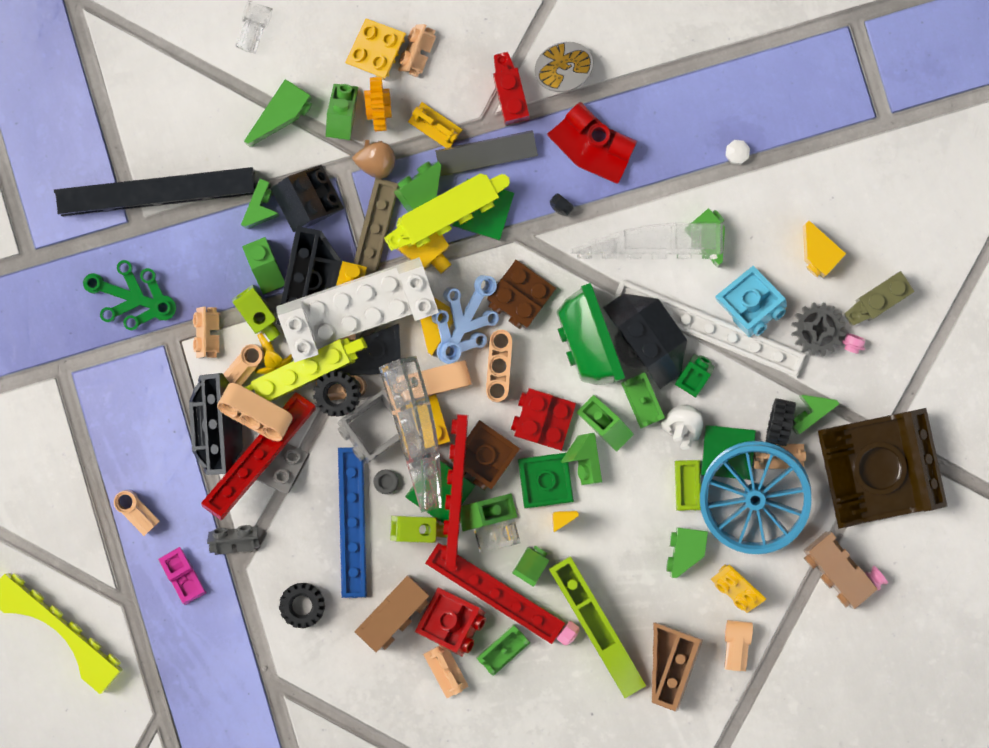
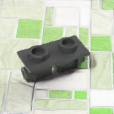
M242 525L237 529L217 528L208 532L207 544H209V552L215 553V555L233 553L232 544H237L238 552L255 551V548H260L258 526Z

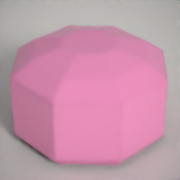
M569 621L557 636V640L565 646L569 645L577 637L579 626Z

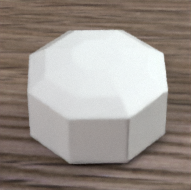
M734 140L727 145L725 157L731 164L741 165L749 158L750 148L745 141Z

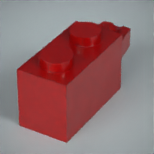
M508 52L494 55L495 73H493V79L505 126L529 120V112L518 68L514 67Z

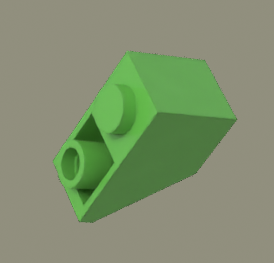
M333 84L327 110L325 137L350 140L357 102V86Z
M427 161L417 168L419 173L413 178L409 175L397 183L399 188L394 193L407 212L437 197L441 171L439 161L432 164Z
M676 527V532H671L669 546L674 547L673 556L668 557L666 571L670 572L671 578L679 577L705 557L708 531Z

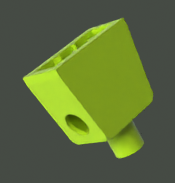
M253 285L232 299L233 304L255 334L261 331L268 342L281 334L273 324L276 320L275 315ZM257 312H261L265 318L262 321H257L254 317Z
M391 515V541L435 543L436 538H447L448 535H443L444 523L436 522V517ZM421 525H425L426 531L424 534H420L419 528Z

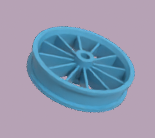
M764 441L738 443L721 452L709 465L704 475L700 492L702 516L711 533L727 547L747 554L774 552L791 543L801 533L807 523L811 510V485L808 475L799 460L781 446ZM749 452L770 454L759 483L754 482ZM746 453L751 484L748 485L729 464V459ZM773 456L780 458L790 466L767 486L763 485ZM724 464L745 490L713 480L712 478L716 471ZM792 470L797 474L802 487L768 492L770 488ZM711 484L743 497L709 503V486ZM801 492L804 494L802 511L768 499ZM745 502L744 505L720 524L716 522L710 508ZM765 504L796 514L799 518L787 530ZM748 507L750 510L739 539L722 529ZM760 509L767 513L784 533L783 535L770 541L765 540ZM753 510H757L762 542L742 540Z

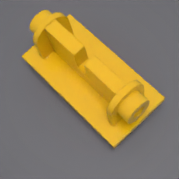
M423 102L414 109L408 121L412 126L445 148L451 147L463 130Z

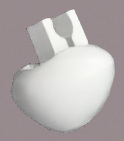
M686 404L679 405L670 410L661 421L663 430L673 436L675 442L681 440L680 448L685 450L691 448L692 441H698L703 428V419L697 409Z

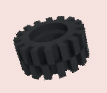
M333 371L322 375L323 377L317 380V385L313 389L315 391L313 399H316L317 403L315 404L321 409V412L328 414V416L338 417L347 415L355 410L356 405L360 402L358 401L359 397H361V393H359L360 385L356 383V379L351 377L349 373ZM334 384H340L346 390V398L342 403H333L328 397V390Z
M775 398L768 421L766 442L787 446L793 427L796 402Z
M297 583L290 586L280 597L279 610L281 617L285 619L288 625L290 624L295 628L303 629L313 626L322 618L325 610V599L321 594L322 592L314 585L307 583ZM298 596H306L312 603L311 611L306 615H298L293 610V601Z

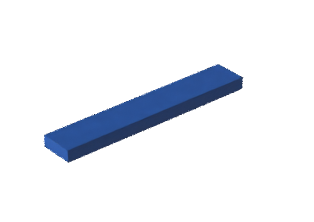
M354 447L338 448L341 598L367 597L364 460L360 461L352 450Z

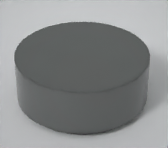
M384 469L375 475L373 484L379 493L391 494L397 489L399 480L393 471Z

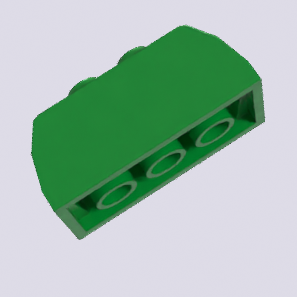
M591 283L583 285L580 290L565 299L557 310V316L561 328L557 329L562 343L567 341L570 350L566 352L570 366H576L582 382L595 385L616 383L625 378L593 287Z

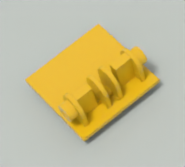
M365 19L345 63L372 73L376 77H382V80H385L390 75L389 71L392 64L396 62L394 60L395 57L399 56L398 52L402 43H405L406 33Z
M724 564L719 572L710 579L715 583V587L720 592L726 593L733 600L735 606L746 613L766 600L731 565L727 566Z

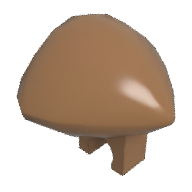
M365 140L364 148L352 157V160L363 172L378 179L387 178L395 165L394 151L389 144L382 141L370 144V140Z

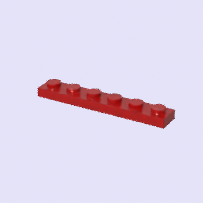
M297 392L282 407L292 415V421L282 440L273 441L259 434L201 502L204 509L221 521L316 410V406Z
M457 414V419H452L451 434H456L455 444H450L449 459H453L454 463L453 470L448 469L447 484L452 485L451 495L446 494L445 510H450L449 520H444L443 535H448L447 545H442L441 560H446L445 566L456 567L469 417V415Z
M438 542L425 562L426 565L550 644H553L565 622L458 554L456 567L445 566L446 560H441L442 544Z

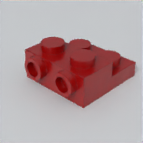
M528 388L527 393L522 392L518 406L523 407L520 417L515 416L511 430L515 431L514 437L562 451L576 403Z
M438 587L415 632L463 657L464 653H469L474 646L472 638L476 630L480 631L486 623L484 615L486 612Z

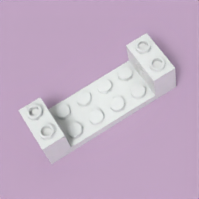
M420 257L276 306L277 315L294 363L318 355L317 347L411 314H413L414 320L417 321L439 313Z

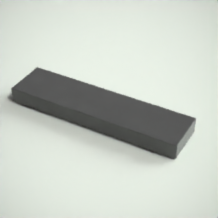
M533 130L435 150L437 161L441 164L440 176L538 156Z

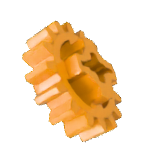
M370 77V90L364 91L367 120L373 119L375 132L387 131L386 118H392L389 89H383L382 77Z

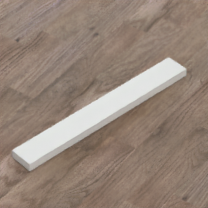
M621 279L613 300L623 293L657 298L682 332L797 378L806 354L755 334L749 338L735 325Z

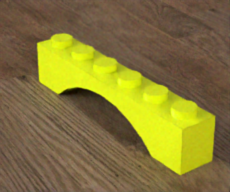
M10 573L4 574L0 578V610L3 613L31 616L56 630L73 651L79 666L81 679L99 694L104 693L123 670L119 666L121 662L110 653L108 656L100 650L102 646L91 637L89 639L85 638L81 634L83 630L72 621L70 623L62 618L64 614L53 605L51 607L43 602L44 597L38 591L27 589L24 586L25 581L16 573L12 575Z

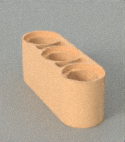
M502 329L493 332L489 343L486 394L495 403L504 401L509 392L512 337L509 332ZM498 335H505L508 339L507 346L504 348L496 347L494 338ZM500 359L506 363V370L504 372L496 373L493 371L492 363L495 360ZM495 384L503 386L505 390L504 395L500 398H494L490 394V389Z
M466 360L396 378L401 402L472 385Z
M235 383L228 384L217 404L219 411L273 441L282 440L292 421V415L289 412Z

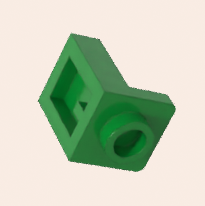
M693 354L675 385L696 398L711 376L714 365L705 356Z

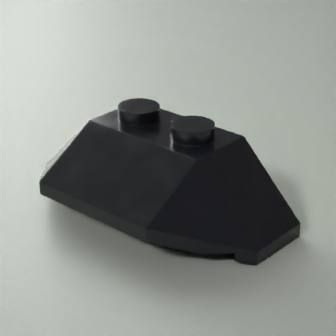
M296 226L280 305L336 286L341 259L322 231ZM277 318V325H281L279 318Z
M623 293L603 307L659 389L681 375L687 339L659 299Z
M223 373L200 375L198 384L194 388L189 400L192 452L199 464L204 468L206 475L226 474L235 464L243 449L242 424L226 416L217 408L220 398L228 384H230Z

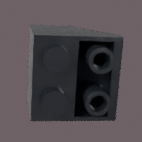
M322 164L287 176L271 188L293 233L296 231V226L310 227L344 209Z

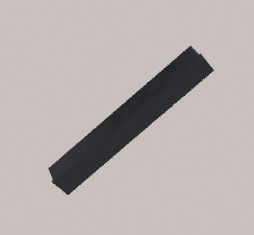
M248 167L54 189L57 214H61V217L249 196L253 195L256 189L255 169Z

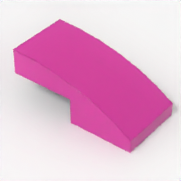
M181 547L158 559L167 578L172 582L182 604L186 605L206 594L201 581Z

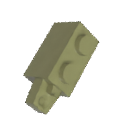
M899 271L856 299V304L844 315L851 326L867 319L870 321L915 291L903 273Z

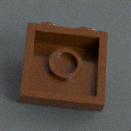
M515 260L503 278L498 282L495 292L488 296L487 301L490 302L488 307L499 315L502 312L510 317L508 321L518 329H521L522 326L527 329L556 288L518 260Z
M479 420L467 437L464 476L466 473H469L475 478L473 481L475 485L484 491L487 487L492 490L520 448Z

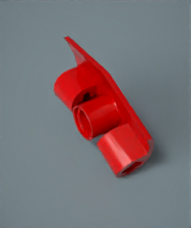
M582 102L576 104L567 113L565 119L547 133V136L576 166L615 184L620 182L637 144V140L602 124ZM601 130L606 134V138L601 142H597L592 138L593 132Z

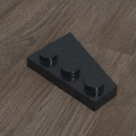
M399 324L362 337L367 344V348L356 352L358 358L355 359L354 363L337 370L347 372L350 375L402 373Z

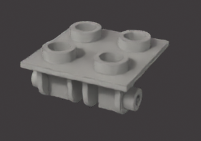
M287 443L257 478V481L287 495L308 453Z

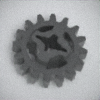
M814 302L811 304V310L804 306L802 307L803 315L800 313L795 314L799 321L791 323V326L796 328V331L791 333V336L798 337L794 344H802L803 353L810 349L811 356H815L817 351H819L822 357L826 355V349L831 353L835 351L834 344L841 346L842 342L838 338L844 337L846 333L840 331V328L846 326V323H839L838 319L842 317V314L834 315V306L827 310L826 303L823 302L820 308H817ZM816 313L814 321L804 322L810 314ZM827 316L832 320L834 327H831L826 321ZM820 322V328L824 329V332L820 333L817 337L813 327ZM802 332H806L808 334V336L810 337V343L806 341ZM833 337L828 344L820 346L823 338Z

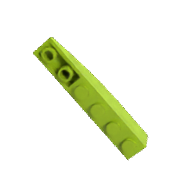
M571 556L548 568L623 697L627 698L644 688L646 684Z

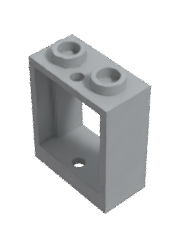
M389 386L338 422L340 435L344 440L347 441L349 439L354 446L352 449L354 454L360 461L364 460L366 464L418 427ZM382 400L403 430L369 453L348 423Z

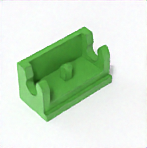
M645 372L621 383L640 429L665 418Z
M513 624L479 654L477 660L494 676L531 642Z

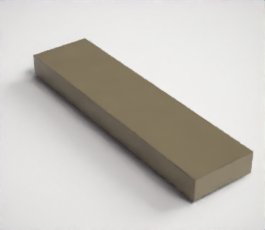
M375 178L353 264L367 267L365 276L378 271L385 244L384 237L387 236L397 198L394 191L399 188L397 183Z

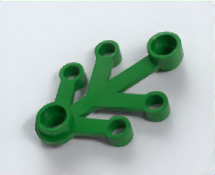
M122 260L117 264V271L123 275L130 291L104 282L103 278L95 273L88 274L83 280L84 289L89 293L97 294L104 292L127 300L112 308H103L100 311V318L105 322H112L117 316L140 305L150 308L136 317L129 315L124 319V327L130 331L136 330L139 325L155 317L159 320H169L176 312L174 300L162 294L156 281V273L150 268L143 269L140 273V278L144 283L148 284L153 299L143 295L132 272L133 266L127 260ZM124 263L129 265L127 272H122L120 269ZM149 271L153 276L151 280L146 281L144 274ZM91 279L97 280V285L94 288L89 286ZM160 304H167L168 309L166 312H160ZM110 310L112 317L107 320L104 318V312ZM131 318L136 321L135 326L132 328L127 325V321Z

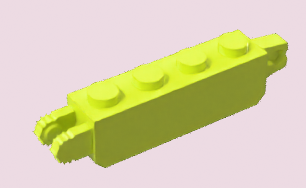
M481 173L400 217L397 221V228L384 237L391 251L406 245L408 248L416 244L417 248L431 241L429 236L437 232L438 236H441L452 230L450 225L456 221H459L461 225L472 219L471 213L478 209L483 213L494 207L493 201L499 198L497 193L509 186L510 177L505 174H499L489 180L487 175Z
M349 338L339 339L318 349V355L284 365L251 381V384L244 388L250 391L255 390L257 395L272 402L321 379L324 374L337 371L354 363L355 359L358 358L356 352L367 348V344L364 338L350 342Z

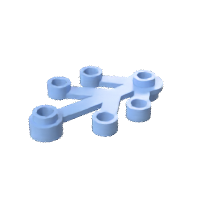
M481 275L475 280V292L463 313L460 304V291L453 287L445 289L443 297L450 303L455 329L452 335H450L447 324L449 315L446 311L438 309L439 313L432 315V321L438 325L441 342L437 347V356L440 361L447 364L454 363L460 358L461 352L475 347L482 348L486 345L487 337L480 332H474L468 340L461 341L464 333L487 325L494 326L498 323V314L491 310H486L481 317L472 319L483 297L490 296L495 292L497 284L493 277ZM485 281V287L481 289V284ZM454 291V298L450 299V293ZM442 313L443 318L441 321H438V315ZM492 314L493 318L488 322V316ZM478 336L481 337V341L479 344L476 343V339ZM450 347V353L446 355V349Z

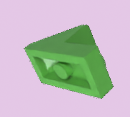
M259 179L242 220V227L249 229L280 216L277 212L262 207L264 203L268 204L273 193L269 182Z
M799 395L800 399L810 410V413L807 414L806 411H803L795 417V424L792 429L797 435L801 434L838 406L839 402L834 399Z
M595 432L578 435L561 463L578 461L577 472L581 485L602 482Z

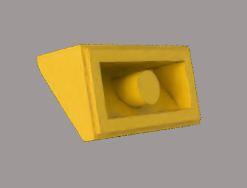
M577 511L553 512V532L577 518L579 513Z

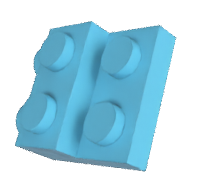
M754 266L750 267L715 296L716 301L732 316L735 324L749 338L753 334L756 336L761 335L766 330V324L772 319L779 320L786 313L787 303L785 297Z

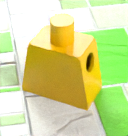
M437 232L429 236L430 242L419 248L414 244L409 248L406 245L396 249L409 260L420 257L424 270L432 264L442 274L452 265L443 255L450 248L443 235L438 236Z

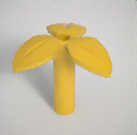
M262 333L257 335L265 352L264 363L266 367L255 370L256 373L268 374L276 370V368L289 364L293 360L292 354L282 359L275 352L271 341L268 342Z

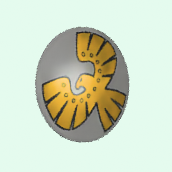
M561 42L548 47L541 53L535 64L537 81L544 88L554 92H566L581 86L589 78L593 70L591 53L586 47L575 42Z

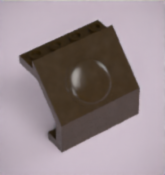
M926 408L817 430L838 529L895 516L948 507Z

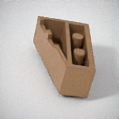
M825 531L803 550L807 555L804 559L812 569L817 567L823 575L820 578L829 589L833 586L839 594L836 597L844 607L850 606L856 609L878 589L863 570L851 559L847 550L843 549L835 540V535L832 532Z
M407 575L354 632L375 652L381 647L386 650L395 640L392 635L398 629L403 632L412 622L409 617L415 611L420 614L429 604L426 599L430 595Z
M653 622L652 703L676 712L679 710L703 639Z

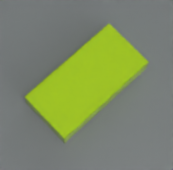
M700 460L674 461L676 511L701 510Z

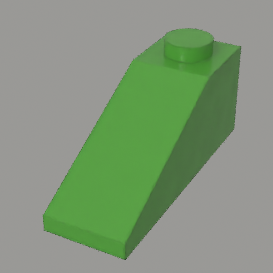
M285 79L245 138V144L251 147L295 122L301 115L306 116L312 107V103H310L311 96Z

